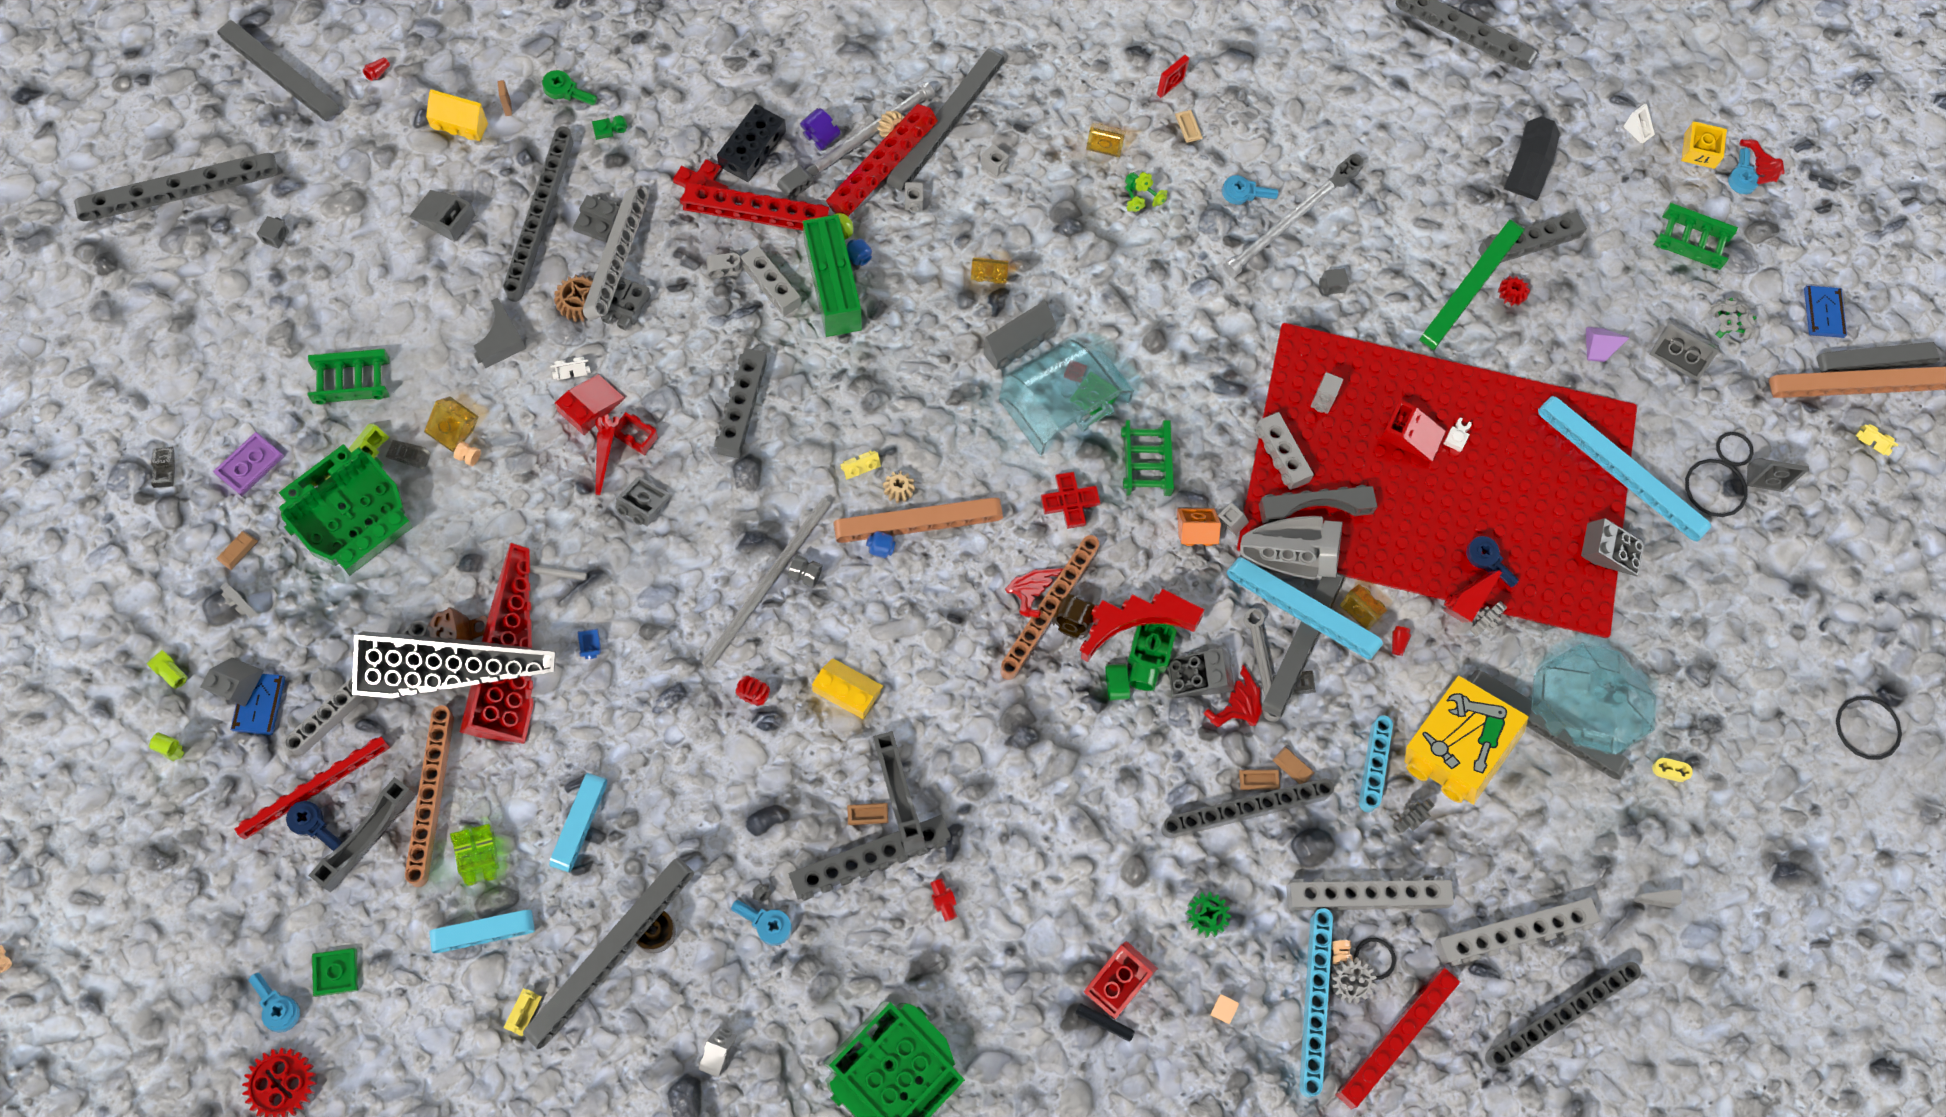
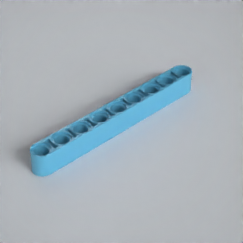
M1238 557L1226 572L1228 577L1234 582L1366 659H1372L1383 645L1382 640L1377 635L1242 557Z
M1325 908L1317 910L1310 919L1299 1083L1301 1094L1307 1098L1319 1095L1323 1088L1333 926L1332 913ZM1318 915L1324 916L1325 924L1318 921ZM1316 935L1324 938V944L1317 942ZM1315 955L1323 959V965H1318L1315 962ZM1314 976H1318L1322 980L1321 986L1314 983ZM1313 997H1317L1320 1000V1007L1313 1005ZM1311 1018H1316L1319 1021L1318 1028H1314L1311 1025ZM1310 1039L1317 1041L1318 1048L1316 1050L1310 1047ZM1309 1060L1316 1063L1317 1068L1315 1071L1309 1069ZM1308 1081L1315 1085L1314 1093L1308 1091L1306 1086Z

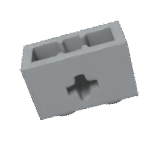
M1326 372L1317 389L1311 407L1315 408L1318 412L1328 414L1343 379Z

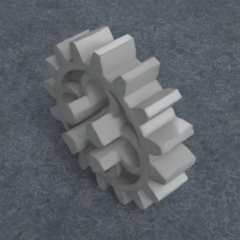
M1501 601L1492 609L1487 606L1476 617L1478 622L1470 631L1476 637L1485 629L1490 632L1502 620L1498 616L1507 607Z
M1348 957L1347 963L1341 960L1340 967L1334 966L1336 973L1330 974L1333 979L1330 981L1333 991L1341 1000L1346 998L1348 1003H1351L1352 999H1355L1358 1003L1360 997L1366 1000L1365 994L1367 992L1372 994L1373 992L1370 987L1376 986V983L1373 981L1376 979L1373 968L1365 960L1361 962L1358 957L1354 961Z

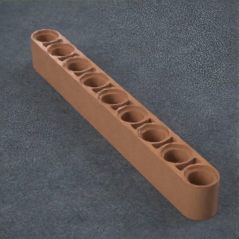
M987 498L835 520L833 525L836 542L845 543L867 540L868 536H873L876 531L895 536L995 522L1003 519V511L999 498Z
M1088 535L1082 540L1037 608V610L1041 611L1040 618L1031 617L1002 661L1000 674L1004 679L1012 680L1017 676L1052 623L1061 599L1065 598L1067 594H1071L1092 562L1099 547V540L1095 536ZM1091 544L1094 548L1088 549L1085 545ZM1081 559L1084 561V564H1078L1076 560ZM1072 574L1075 578L1068 579L1066 575ZM1062 589L1065 593L1058 594L1055 590ZM1052 604L1055 609H1047L1046 605ZM1041 619L1045 624L1039 625L1035 621ZM1033 635L1035 639L1027 640L1025 636ZM1021 650L1025 654L1018 656L1015 654V651ZM1012 666L1015 670L1008 672L1004 667Z
M443 705L435 707L431 713L405 869V878L414 887L424 886L429 878L454 724L453 714ZM447 713L445 719L439 720L441 714ZM443 732V737L436 740V735ZM441 752L439 758L432 759L434 753ZM436 771L438 773L434 779H429V775L432 772ZM434 791V796L426 799L427 793ZM431 811L429 818L422 819L425 812ZM428 831L427 837L420 840V834ZM424 851V857L416 860V855ZM416 872H421L420 878L413 881V875Z

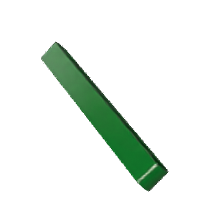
M1511 219L1508 220L1419 339L1421 343L1433 351L1436 349L1519 239L1525 228Z

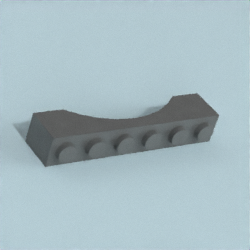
M1360 485L1350 489L1348 487H1341L1337 490L1322 489L1319 492L1303 491L1300 494L1288 492L1280 496L1269 494L1262 497L1259 503L1262 525L1286 519L1294 512L1312 506L1335 507L1353 516L1370 515L1376 510L1377 503L1373 486L1366 487V485Z
M893 731L873 736L875 749L905 853L924 848L923 833L908 789Z
M394 777L379 794L374 806L358 828L337 849L323 858L308 876L331 893L412 800L415 794Z

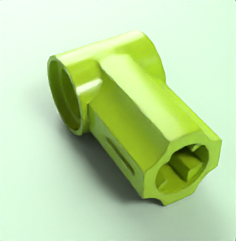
M163 650L159 651L146 663L174 689L186 683L188 677Z
M157 732L150 740L149 748L160 753L170 761L174 762L177 759H181L184 754L183 746L179 744V741L165 734Z

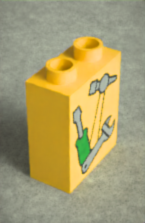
M1458 675L1407 745L1404 761L1408 764L1406 768L1412 776L1421 781H1427L1428 778H1431L1442 785V792L1452 801L1462 803L1465 799L1474 805L1525 733L1529 716Z

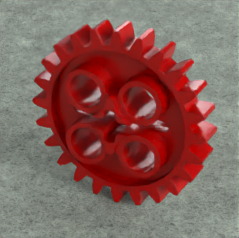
M280 1048L278 1054L277 1050L271 1049V1056L263 1053V1060L255 1059L256 1067L249 1066L252 1073L244 1075L249 1079V1082L242 1084V1086L248 1087V1090L243 1092L242 1095L249 1096L245 1104H253L249 1110L253 1112L258 1110L256 1116L272 1117L273 1115V1117H280L281 1115V1117H288V1113L296 1116V1108L304 1110L302 1103H310L307 1095L315 1093L310 1089V1086L317 1085L316 1082L311 1081V1078L315 1077L316 1073L309 1072L314 1066L312 1064L306 1065L309 1058L304 1057L301 1059L303 1053L297 1052L294 1055L295 1050L290 1048L286 1053L285 1048ZM281 1063H284L285 1070L281 1074H278V1066ZM268 1070H270L275 1079L281 1080L280 1084L292 1094V1098H289L283 1089L277 1088L279 1084L267 1074ZM298 1078V1079H299V1085H298V1087L295 1088V1089H292V1088H291V1083H292V1081H293L294 1079ZM264 1079H267V1087L264 1090H261V1082ZM281 1094L282 1101L279 1105L275 1106L274 1099L277 1095Z

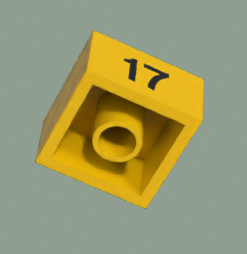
M1693 121L1684 133L1681 161L1715 169L1724 158L1727 129Z

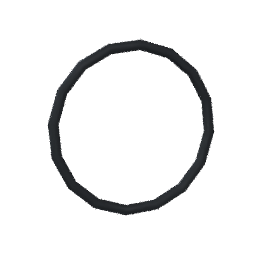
M1706 459L1693 465L1686 475L1685 490L1690 501L1700 511L1710 516L1727 517L1736 514L1744 507L1748 498L1747 484L1743 475L1734 466L1722 460ZM1711 462L1722 464L1732 469L1743 485L1744 497L1740 506L1731 512L1723 514L1710 512L1701 507L1693 499L1689 490V478L1693 470L1699 465Z
M1856 696L1847 700L1838 710L1836 718L1838 735L1843 744L1855 755L1868 760H1882L1891 756L1900 746L1902 738L1900 721L1894 711L1883 701L1870 696ZM1857 700H1870L1880 704L1890 712L1896 722L1898 736L1896 744L1889 752L1881 756H1868L1858 752L1848 744L1842 734L1840 725L1842 711L1848 704Z

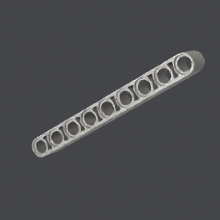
M642 185L632 188L624 194L583 307V314L588 320L600 318L608 313L649 197L647 189Z
M419 620L412 622L400 633L430 637L428 627ZM424 629L422 634L416 635L418 630ZM353 677L285 738V746L289 751L298 756L305 754L367 697L352 695ZM348 698L345 704L340 705L342 699ZM332 712L330 718L324 719L327 713ZM316 726V730L309 734L310 728ZM301 741L298 747L293 748L295 742Z

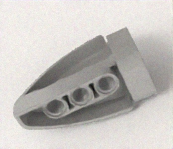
M1318 516L1287 518L1271 522L1243 535L1240 552L1243 557L1281 573L1312 580L1316 579L1317 574L1322 577L1336 578L1342 522L1325 520L1323 523V517Z

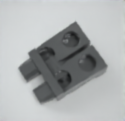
M620 277L608 313L601 317L602 321L611 324L612 320L617 318L619 319L617 327L625 331L630 324L635 325L641 309L651 297L649 287L636 282L632 284L631 280Z

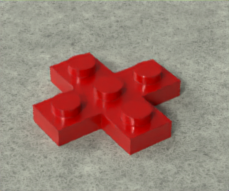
M705 159L698 172L681 165L673 178V183L684 188L686 187V182L729 189L728 186L715 181L722 170L721 166ZM684 193L680 198V204H683Z
M1074 472L1056 474L1055 480L1058 492L1041 495L1044 515L1063 512L1067 529L1085 526L1086 521L1083 508L1100 506L1097 487L1078 488Z

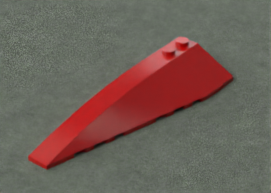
M514 543L509 544L482 642L532 648L531 602H529V591H531L529 583V548ZM531 676L471 685L460 733L479 738L524 744L533 709V698H531L533 680H531Z

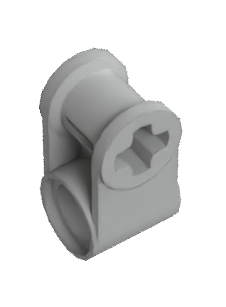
M736 253L715 254L706 258L707 272L710 278L717 279L736 276L742 272L740 257Z

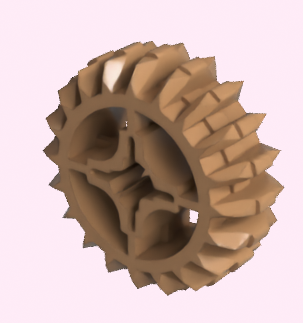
M575 274V278L571 279L568 276V281L562 280V285H557L558 291L554 293V302L562 316H566L568 320L573 318L575 322L578 319L584 322L586 317L583 314V307L593 279L591 276L586 278L584 274L581 277Z

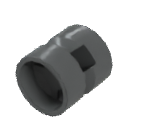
M796 555L791 563L788 578L797 582L802 580L803 584L814 588L820 577L823 565L815 561L809 563L807 558Z

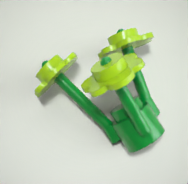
M1132 172L1125 179L1127 184L1125 189L1129 192L1132 199L1127 202L1128 206L1126 209L1129 212H1137L1145 207V199L1138 196L1135 197L1132 190L1148 191L1154 195L1153 207L1160 206L1166 201L1167 190L1161 189L1156 193L1150 188L1153 185L1150 173L1141 172L1138 176L1135 172Z

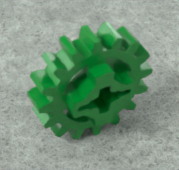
M1202 892L1199 894V899L1196 896L1192 898L1194 904L1189 902L1187 905L1191 910L1185 912L1186 915L1190 916L1186 922L1193 924L1191 930L1197 929L1198 936L1203 932L1205 938H1208L1210 933L1213 937H1216L1217 931L1222 934L1224 932L1223 927L1229 926V923L1225 920L1231 918V915L1226 914L1230 907H1224L1223 904L1226 900L1219 901L1218 894L1212 897L1211 892H1208L1205 897ZM1200 904V912L1195 914L1196 907ZM1206 911L1208 914H1213L1211 918H1209V916L1205 917L1202 915H1204ZM1221 916L1219 925H1216V918Z

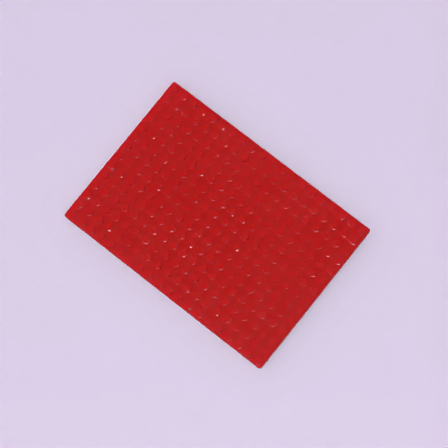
M1282 323L1263 418L1278 412L1280 413L1314 475L1309 483L1290 490L1283 483L1279 469L1277 470L1274 467L1273 458L1266 452L1262 438H1258L1244 508V515L1249 523L1239 533L1237 550L1240 552L1243 535L1263 526L1259 503L1265 495L1273 494L1274 496H1280L1288 492L1300 494L1303 491L1319 492L1322 489L1337 490L1341 487H1348L1350 489L1360 485H1366V487L1373 486L1377 508L1373 514L1353 516L1335 507L1312 506L1296 511L1287 517L1318 516L1323 517V523L1325 520L1342 522L1337 573L1343 574L1348 578L1446 601L1448 596H1452L1488 573L1485 569L1472 565L1466 555L1467 546L1472 540L1480 536H1486L1496 542L1500 551L1499 555L1504 558L1501 563L1519 581L1514 587H1510L1499 577L1480 609L1484 610L1487 606L1492 609L1501 601L1507 607L1501 614L1601 638H1608L1611 635L1618 571L1595 565L1583 558L1581 554L1589 522L1605 518L1623 529L1628 488L1539 415L1538 409L1551 396L1557 397L1631 457L1637 405L1319 330ZM1326 372L1343 379L1328 414L1318 412L1315 408L1311 407L1317 389ZM1399 400L1417 407L1446 431L1432 462L1380 439ZM1460 417L1463 418L1461 421L1463 426H1467L1471 422V427L1466 432L1469 436L1461 452L1444 444L1452 426L1455 427ZM1270 434L1272 437L1278 438L1276 435ZM1279 450L1281 453L1287 454L1284 450ZM1288 465L1290 469H1295L1293 466Z

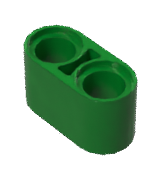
M1126 663L1106 664L1105 673L1109 700L1130 699Z

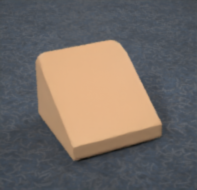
M1220 994L1210 1015L1230 1024L1239 1003Z

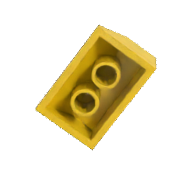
M430 89L426 115L430 127L438 131H446L452 135H460L469 140L480 141L488 126L481 103Z
M834 658L820 670L812 683V691L863 720L883 689V685Z

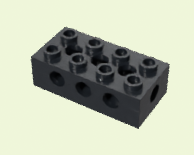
M755 104L718 152V165L727 172L749 182L785 134V119Z

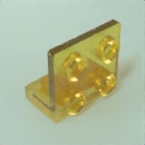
M973 257L971 280L977 282L988 281L995 284L1006 283L1009 262Z

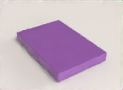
M255 432L213 472L242 497L282 460L284 455Z

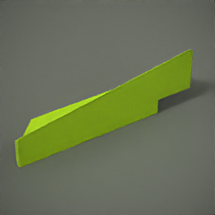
M369 423L348 449L353 452L360 447L364 452L369 453L375 458L379 453L376 449L390 437L379 427Z

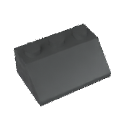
M1670 320L1649 355L1699 381L1719 352V346Z

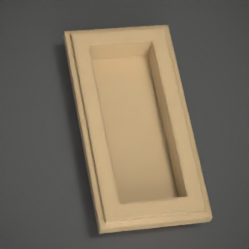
M1192 110L1175 113L1186 143L1203 139Z

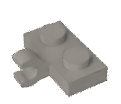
M225 582L220 586L224 591L221 594L225 598L224 601L229 606L236 604L237 607L235 609L243 617L247 615L251 619L257 614L228 583Z

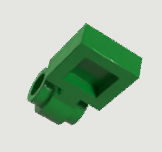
M621 115L615 116L612 123L609 118L592 121L596 140L613 137V131L624 133L628 127L626 119Z

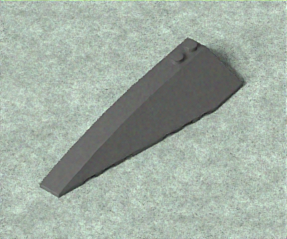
M362 631L354 635L352 695L395 698L422 692L550 673L555 671L556 651L459 639Z

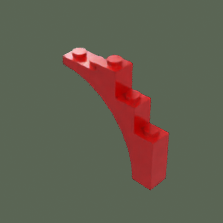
M1163 588L1160 594H1155L1151 603L1132 594L1129 600L1126 599L1121 609L1102 600L1092 610L1091 615H1093L1094 624L1089 632L1090 638L1088 641L1084 640L1080 647L1081 659L1089 662L1096 650L1108 639L1119 632L1135 626L1168 624L1195 632L1203 618L1205 609Z

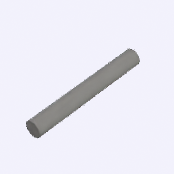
M530 565V573L585 581L587 579V573Z

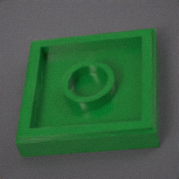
M356 948L312 954L314 997L358 991Z

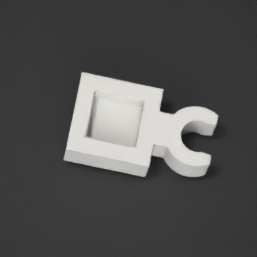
M1461 417L1456 422L1455 427L1452 426L1444 442L1445 445L1459 452L1462 451L1469 434L1466 432L1471 427V422L1467 426H1463L1461 424L1463 418Z

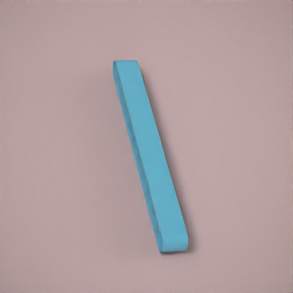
M1551 396L1538 409L1539 415L1689 539L1698 542L1710 530L1711 524L1706 518L1560 399Z

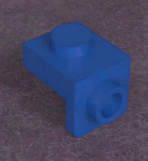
M598 629L578 631L580 657L585 656V659L597 658V655L601 653Z

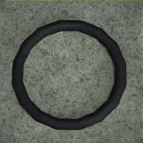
M1738 432L1724 433L1716 442V451L1719 457L1732 466L1746 465L1754 455L1751 441ZM1730 435L1742 438L1749 447L1750 454L1748 458L1739 463L1726 459L1720 450L1722 439Z
M1377 937L1367 938L1356 947L1354 959L1358 957L1359 951L1364 944L1369 942L1383 944L1391 954L1392 963L1390 969L1385 974L1376 976V979H1374L1382 980L1390 976L1394 971L1396 965L1395 952L1385 940Z

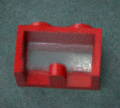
M625 412L619 419L618 425L615 426L614 437L644 456L658 439L657 430L652 425H646L641 422V419L634 414L630 415Z

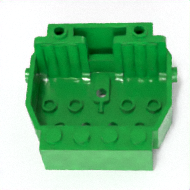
M342 444L278 492L285 501L279 506L282 520L286 524L284 526L285 530L291 536L295 534L314 557L334 566L339 564L349 576L413 527L404 515L405 510L399 489L382 469L383 463L377 457L373 458L369 453L364 452L360 447L351 452ZM345 504L346 508L341 510L339 506ZM367 520H373L371 525H366ZM351 532H357L356 537H350Z
M883 1001L823 1063L832 1072L825 1079L828 1090L833 1094L830 1098L838 1107L843 1105L854 1117H931L965 1079L953 1068L955 1061L947 1039L926 1018L927 1014L919 1006L916 1008L914 1005L899 1003L895 1007L891 1002ZM886 1014V1020L881 1021L880 1018ZM876 1024L877 1027L870 1033L872 1035L870 1037L867 1032ZM859 1041L862 1046L858 1050H853L847 1056L846 1053ZM841 1060V1066L836 1067L835 1065ZM888 1060L892 1062V1067L889 1069L885 1067V1063ZM917 1076L922 1077V1082L920 1084H916L915 1078ZM902 1092L907 1093V1098L905 1100L900 1099V1094Z

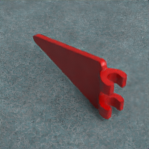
M608 414L595 420V425L598 429L596 495H601L615 426L619 423V417H613L612 422Z

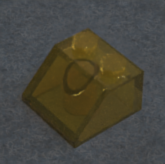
M1092 123L1086 150L1120 158L1126 130Z
M449 396L435 401L424 432L454 452L457 445L462 441L464 442L472 434L479 416Z
M1360 584L1351 589L1340 604L1349 615L1368 631L1388 611L1381 601L1376 600L1370 591Z

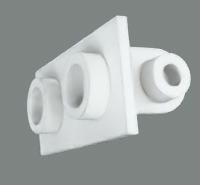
M584 357L574 358L573 362L566 363L565 360L554 362L555 365L550 366L552 369H555V372H552L553 379L571 378L570 371H573L574 377L588 376L591 370L590 366H586V363L590 362L589 360H584Z

